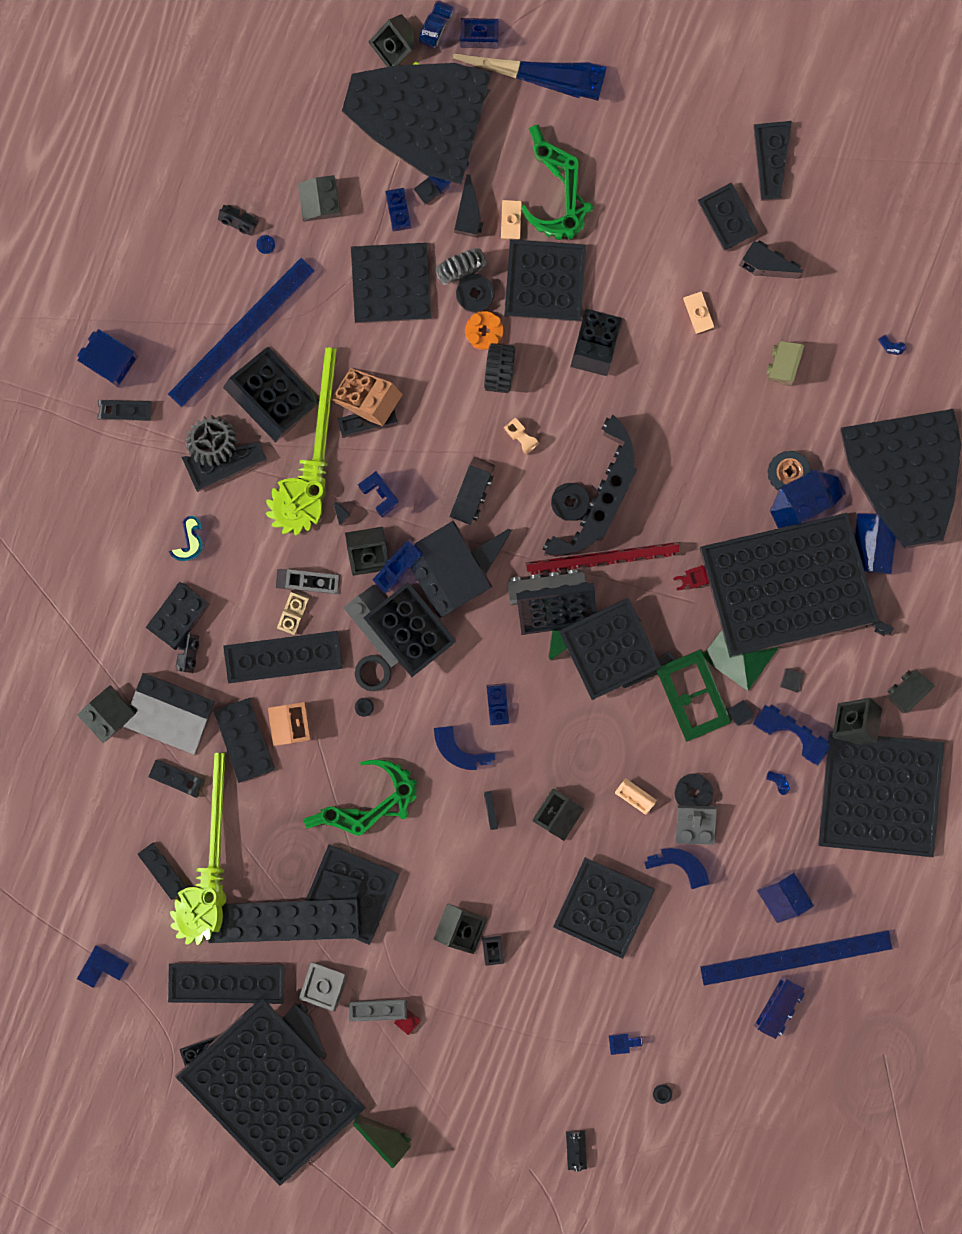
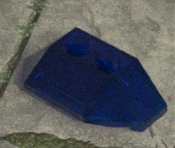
M813 470L781 486L773 506L770 508V513L777 528L800 524L833 507L846 492L838 476Z

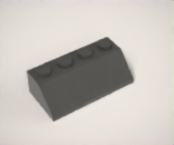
M579 569L568 570V574L560 575V572L549 573V577L541 578V574L530 575V579L522 580V577L511 578V582H507L510 606L517 605L516 593L524 590L535 591L545 587L557 588L562 585L571 586L585 582L584 572L579 573Z
M372 585L343 608L390 667L393 668L399 663L398 660L363 619L364 616L386 600L375 585Z

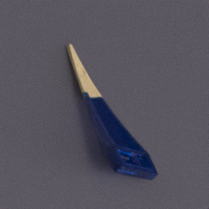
M453 54V58L569 96L576 98L581 96L599 101L607 70L605 66L589 62H527Z

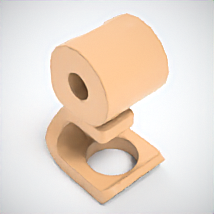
M516 418L503 427L513 440L518 439L522 444V450L525 455L539 444L536 438L524 433L526 429Z

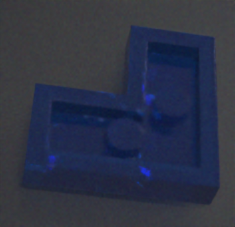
M95 945L77 980L94 988L102 973L105 972L120 981L130 963Z

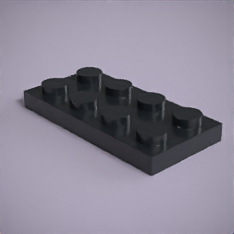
M250 698L213 710L238 783L275 770Z

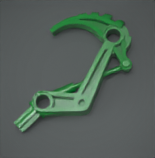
M539 124L533 125L528 129L534 142L532 148L535 159L545 164L554 176H558L564 183L565 216L552 221H544L530 214L525 205L521 206V210L528 222L536 227L538 232L545 233V236L549 238L554 236L556 240H561L562 237H566L568 240L573 239V236L577 235L584 228V216L593 210V205L586 203L576 192L578 160L576 157L545 141ZM545 148L548 151V155L543 157L539 155L538 150ZM576 198L584 206L579 210H575ZM572 220L575 226L568 228L565 225V221Z
M381 759L360 762L361 766L376 765L383 768L392 778L395 792L371 811L329 806L320 809V813L303 818L306 829L325 823L326 826L331 825L353 835L360 836L381 816H399L401 819H406L408 817L407 806L417 797L416 784L418 782L416 779H411L409 776L411 772L408 769H402V765L399 763L394 764L393 761ZM406 784L409 787L410 791L407 795L399 793L400 785ZM396 802L399 803L400 812H387ZM330 809L334 810L337 814L334 820H329L326 817V812ZM359 815H365V816H363V817H362L361 819H359V820H357V819H355L354 817H352V816H357V817H359Z

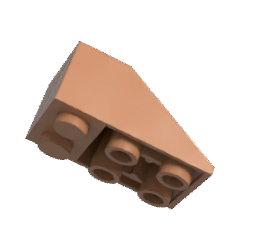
M350 368L331 400L370 422L384 426L403 394L389 381Z

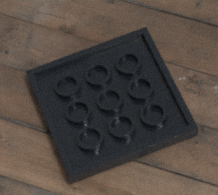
M510 239L504 316L580 322L586 245Z
M427 242L351 247L355 324L431 319Z
M582 582L571 586L562 585L557 588L545 587L540 590H524L516 593L521 635L561 630L596 613L594 582Z
M628 597L558 630L591 700L661 667Z
M328 844L305 901L316 900L324 870L361 879L357 899H359L360 938L354 939L370 945L400 873Z
M584 857L553 928L623 959L655 888Z

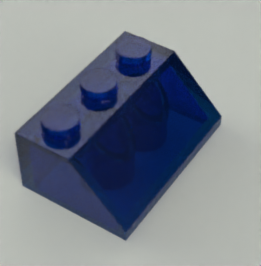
M857 513L854 537L864 572L883 575L892 574L896 537L877 514Z
M782 975L754 1024L756 1029L774 1039L777 1036L781 1037L786 1028L784 1026L786 1020H790L795 1013L794 1006L797 1002L800 1003L805 995L803 992L804 988Z

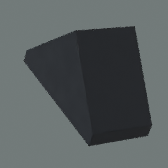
M501 934L482 936L485 966L505 964Z

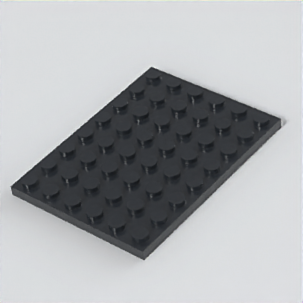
M848 513L700 546L699 548L730 658L879 622Z
M263 997L175 1075L176 1079L279 1186L366 1109L365 1105Z

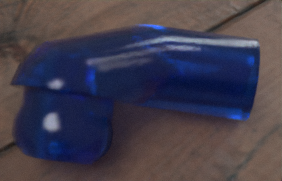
M886 334L878 339L888 354L901 355L906 350V345L903 342L893 343Z
M768 770L766 780L775 782L781 795L788 794L790 785L786 776Z

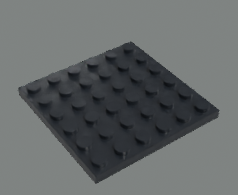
M829 731L818 846L934 857L944 742L878 736V740L875 743L859 745L835 739L832 737L833 731Z

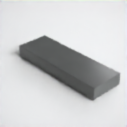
M407 1000L349 1002V1022L407 1019Z

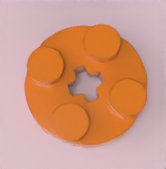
M487 311L473 314L467 321L465 335L474 348L488 350L491 343L498 344L501 341L503 325L499 317ZM487 326L490 332L486 333V336H482L479 328Z

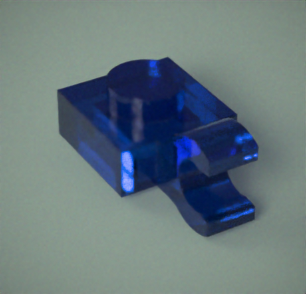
M628 1033L609 1035L611 1055L630 1053L629 1047L643 1046L642 1037L628 1039Z

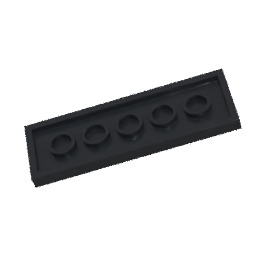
M338 631L223 645L228 684L343 669Z
M169 963L168 1002L255 1004L263 997L268 1004H284L285 965Z

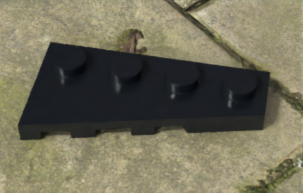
M792 121L753 125L761 201L778 200L781 198Z
M259 442L236 446V450L231 451L232 457L226 456V462L223 459L219 460V465L213 462L212 467L209 466L208 461L205 465H202L200 461L196 462L194 457H181L196 491H202L267 461Z

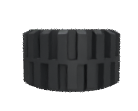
M497 343L490 344L484 380L485 391L510 392L516 352L515 346Z

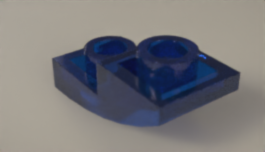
M404 188L385 191L393 232L410 229L411 223Z
M506 684L486 685L490 726L509 724Z

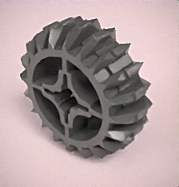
M475 248L448 258L436 267L438 279L442 284H451L462 280L465 276L482 270L487 265L486 257L481 249Z
M213 415L208 420L203 416L204 421L202 422L196 420L197 425L190 426L192 431H187L189 437L185 438L186 448L190 456L194 457L196 462L200 461L202 465H205L208 461L211 467L213 462L219 465V460L223 459L226 462V456L232 457L231 451L236 450L234 444L237 443V438H235L237 434L233 430V425L229 424L226 419L222 421L220 416L215 419ZM211 429L221 430L222 432H213ZM210 435H211V437H212V439H213V441H212L213 446L211 445V443H210V441H209V440H211V439H210ZM200 449H203V450L209 449V450H211V452H204V451H201Z

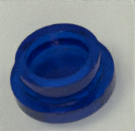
M262 235L258 238L256 247L260 253L270 254L275 249V241L269 235Z

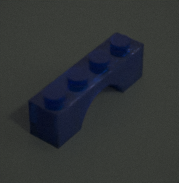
M772 704L769 707L765 705L753 722V725L769 736L781 730L793 732L802 742V757L819 767L831 748L828 745L829 741L822 736L815 737L812 735L813 731L805 725L802 728L796 725L797 720L791 716H782L779 714L781 710Z

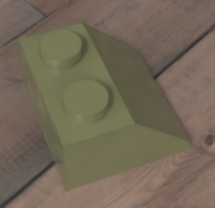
M780 341L778 346L774 345L771 354L774 360L772 364H768L766 374L769 375L768 380L790 386L794 382L804 345Z

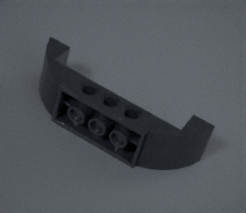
M613 414L611 418H606L601 430L604 431L603 436L621 444L613 456L617 459L615 463L610 462L605 472L608 477L606 481L602 479L597 489L600 493L597 498L593 497L588 507L591 509L589 515L585 514L580 523V526L583 528L581 532H576L571 542L574 546L553 536L552 539L547 538L543 546L544 556L562 557L573 555L587 549L597 540L602 541L637 469L634 468V451L629 434L623 424ZM611 479H619L620 486H613ZM604 495L610 496L612 503H604L602 497ZM596 512L602 513L604 520H595L594 514Z

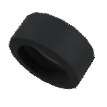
M369 655L357 663L354 675L356 682L361 688L375 692L387 686L391 678V670L385 659ZM370 662H377L384 670L382 681L375 685L366 683L361 675L363 667Z

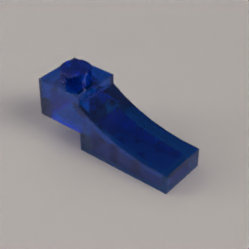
M408 540L372 580L384 593L391 592L412 565L422 556L423 552L411 540Z

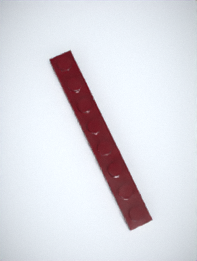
M673 542L525 563L527 572L535 575L541 574L542 570L550 569V572H558L563 567H569L572 570L579 569L580 565L588 564V567L599 566L601 562L617 564L618 560L626 559V562L637 561L638 557L654 559L656 555L664 554V557L675 556V553L680 551L679 544Z

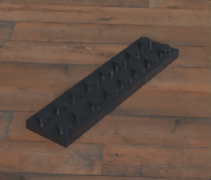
M359 899L224 904L222 906L223 919L219 932L212 931L208 943L360 938Z

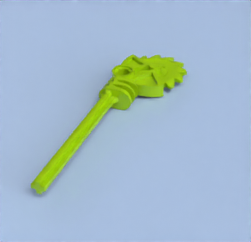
M325 347L313 459L311 461L299 460L300 464H304L303 469H298L303 471V476H298L302 480L288 478L277 482L280 486L279 492L273 488V501L266 500L268 507L272 510L266 512V515L276 520L272 523L273 527H284L282 534H287L294 529V535L297 536L303 527L309 531L311 521L318 525L322 517V499L326 494V479L322 478V476L327 474V472L323 471V467L328 465L324 458L336 348ZM313 486H318L320 490L316 496L311 494Z
M214 753L209 866L196 869L197 872H201V876L196 877V879H201V883L196 884L200 888L189 887L181 890L178 893L181 901L176 899V911L170 912L171 917L175 921V923L171 924V927L179 931L176 938H186L185 944H191L196 940V944L200 945L204 937L210 939L212 931L219 932L222 925V906L226 902V894L223 891V885L220 884V881H223V877L220 876L224 873V869L220 866L225 753Z

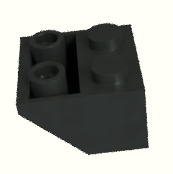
M552 788L532 821L565 841L585 809Z

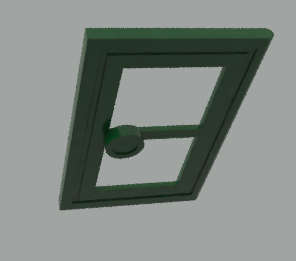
M702 649L661 665L660 668L656 669L686 742L732 723ZM696 663L706 688L691 695L682 694L679 698L670 674ZM708 692L718 717L692 728L683 705H689L692 698Z

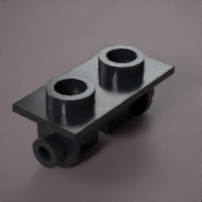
M229 204L227 206L223 205L222 209L219 210L218 220L226 226H231L243 234L252 236L254 227L256 228L259 222L256 220V217L245 212L239 217V209Z
M188 634L179 646L178 650H183L184 654H177L175 665L177 671L194 673L196 654L199 648V635Z
M585 1130L566 1131L568 1170L580 1172L587 1169Z

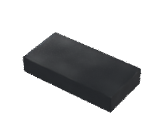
M485 791L484 798L489 826L491 830H495L498 827L491 791Z

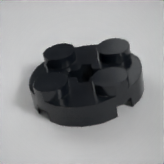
M470 274L465 276L458 284L456 298L459 305L465 311L472 313L482 312L492 304L494 288L492 283L482 275ZM474 288H476V291L481 292L476 299L474 296H470Z
M564 483L558 486L551 497L553 512L564 521L580 519L585 515L589 506V496L586 490L575 483ZM567 497H570V499H575L573 507L565 505Z
M687 774L677 782L674 791L675 800L678 805L708 806L713 798L712 785L702 775ZM692 787L695 790H699V793H697L696 798L688 795V793L691 792L690 788Z

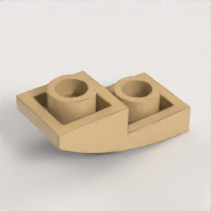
M292 590L277 629L295 635L310 597Z

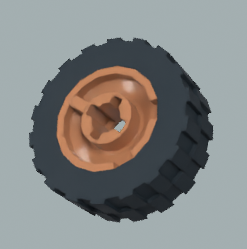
M783 451L777 454L769 463L767 470L768 480H770V484L777 491L791 494L798 492L808 483L811 476V468L805 456L800 455L801 453ZM787 469L792 470L793 473L791 476H788V474L785 473Z

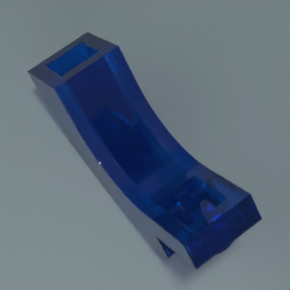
M453 726L434 728L435 741L440 753L448 762L456 767L466 770H477L476 762H480L481 766L490 765L492 760H495L494 752L467 754L460 750L454 739Z
M674 847L660 848L662 856L658 857V854L647 856V860L643 861L645 869L665 864L680 866L687 875L691 889L710 884L708 874L702 863L685 850Z

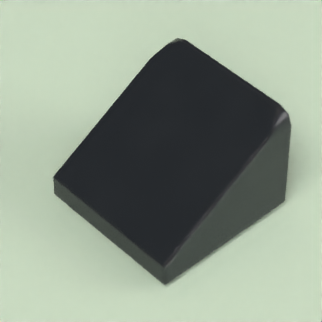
M335 502L334 507L338 523L341 526L350 517V514L338 502Z
M784 669L780 687L798 693L803 674Z
M744 700L727 709L736 726L754 717Z

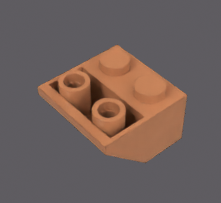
M306 702L268 708L273 746L312 740Z

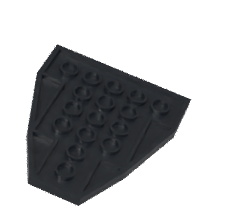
M458 63L396 65L353 73L342 113L373 141L422 174L462 185L492 73Z
M954 409L841 427L840 433L849 469L878 517L901 545L906 549L942 543L955 502L962 445Z

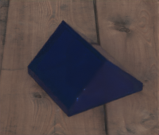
M461 18L460 48L498 49L499 19Z

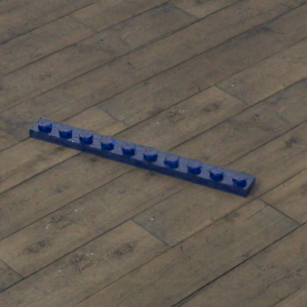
M300 258L184 376L168 395L182 408L304 284L315 270L304 259Z
M889 930L703 965L700 966L703 985L706 986L891 950L893 948Z

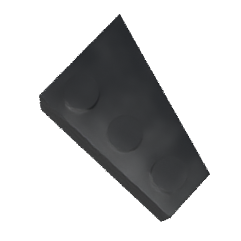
M476 457L472 459L449 517L471 525L473 520L477 521L480 510H478L479 504L484 503L487 496L485 489L487 486H491L494 478L492 475L495 467L494 464Z

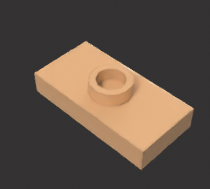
M502 200L501 239L520 240L521 201Z
M702 291L684 297L683 300L695 333L698 334L713 329L714 325Z
M626 778L615 791V794L645 815L657 801Z

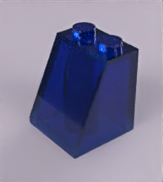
M98 329L89 336V343L86 348L82 347L79 351L77 361L118 388L139 356L127 346Z
M790 870L757 890L776 923L797 917L814 907L797 876Z

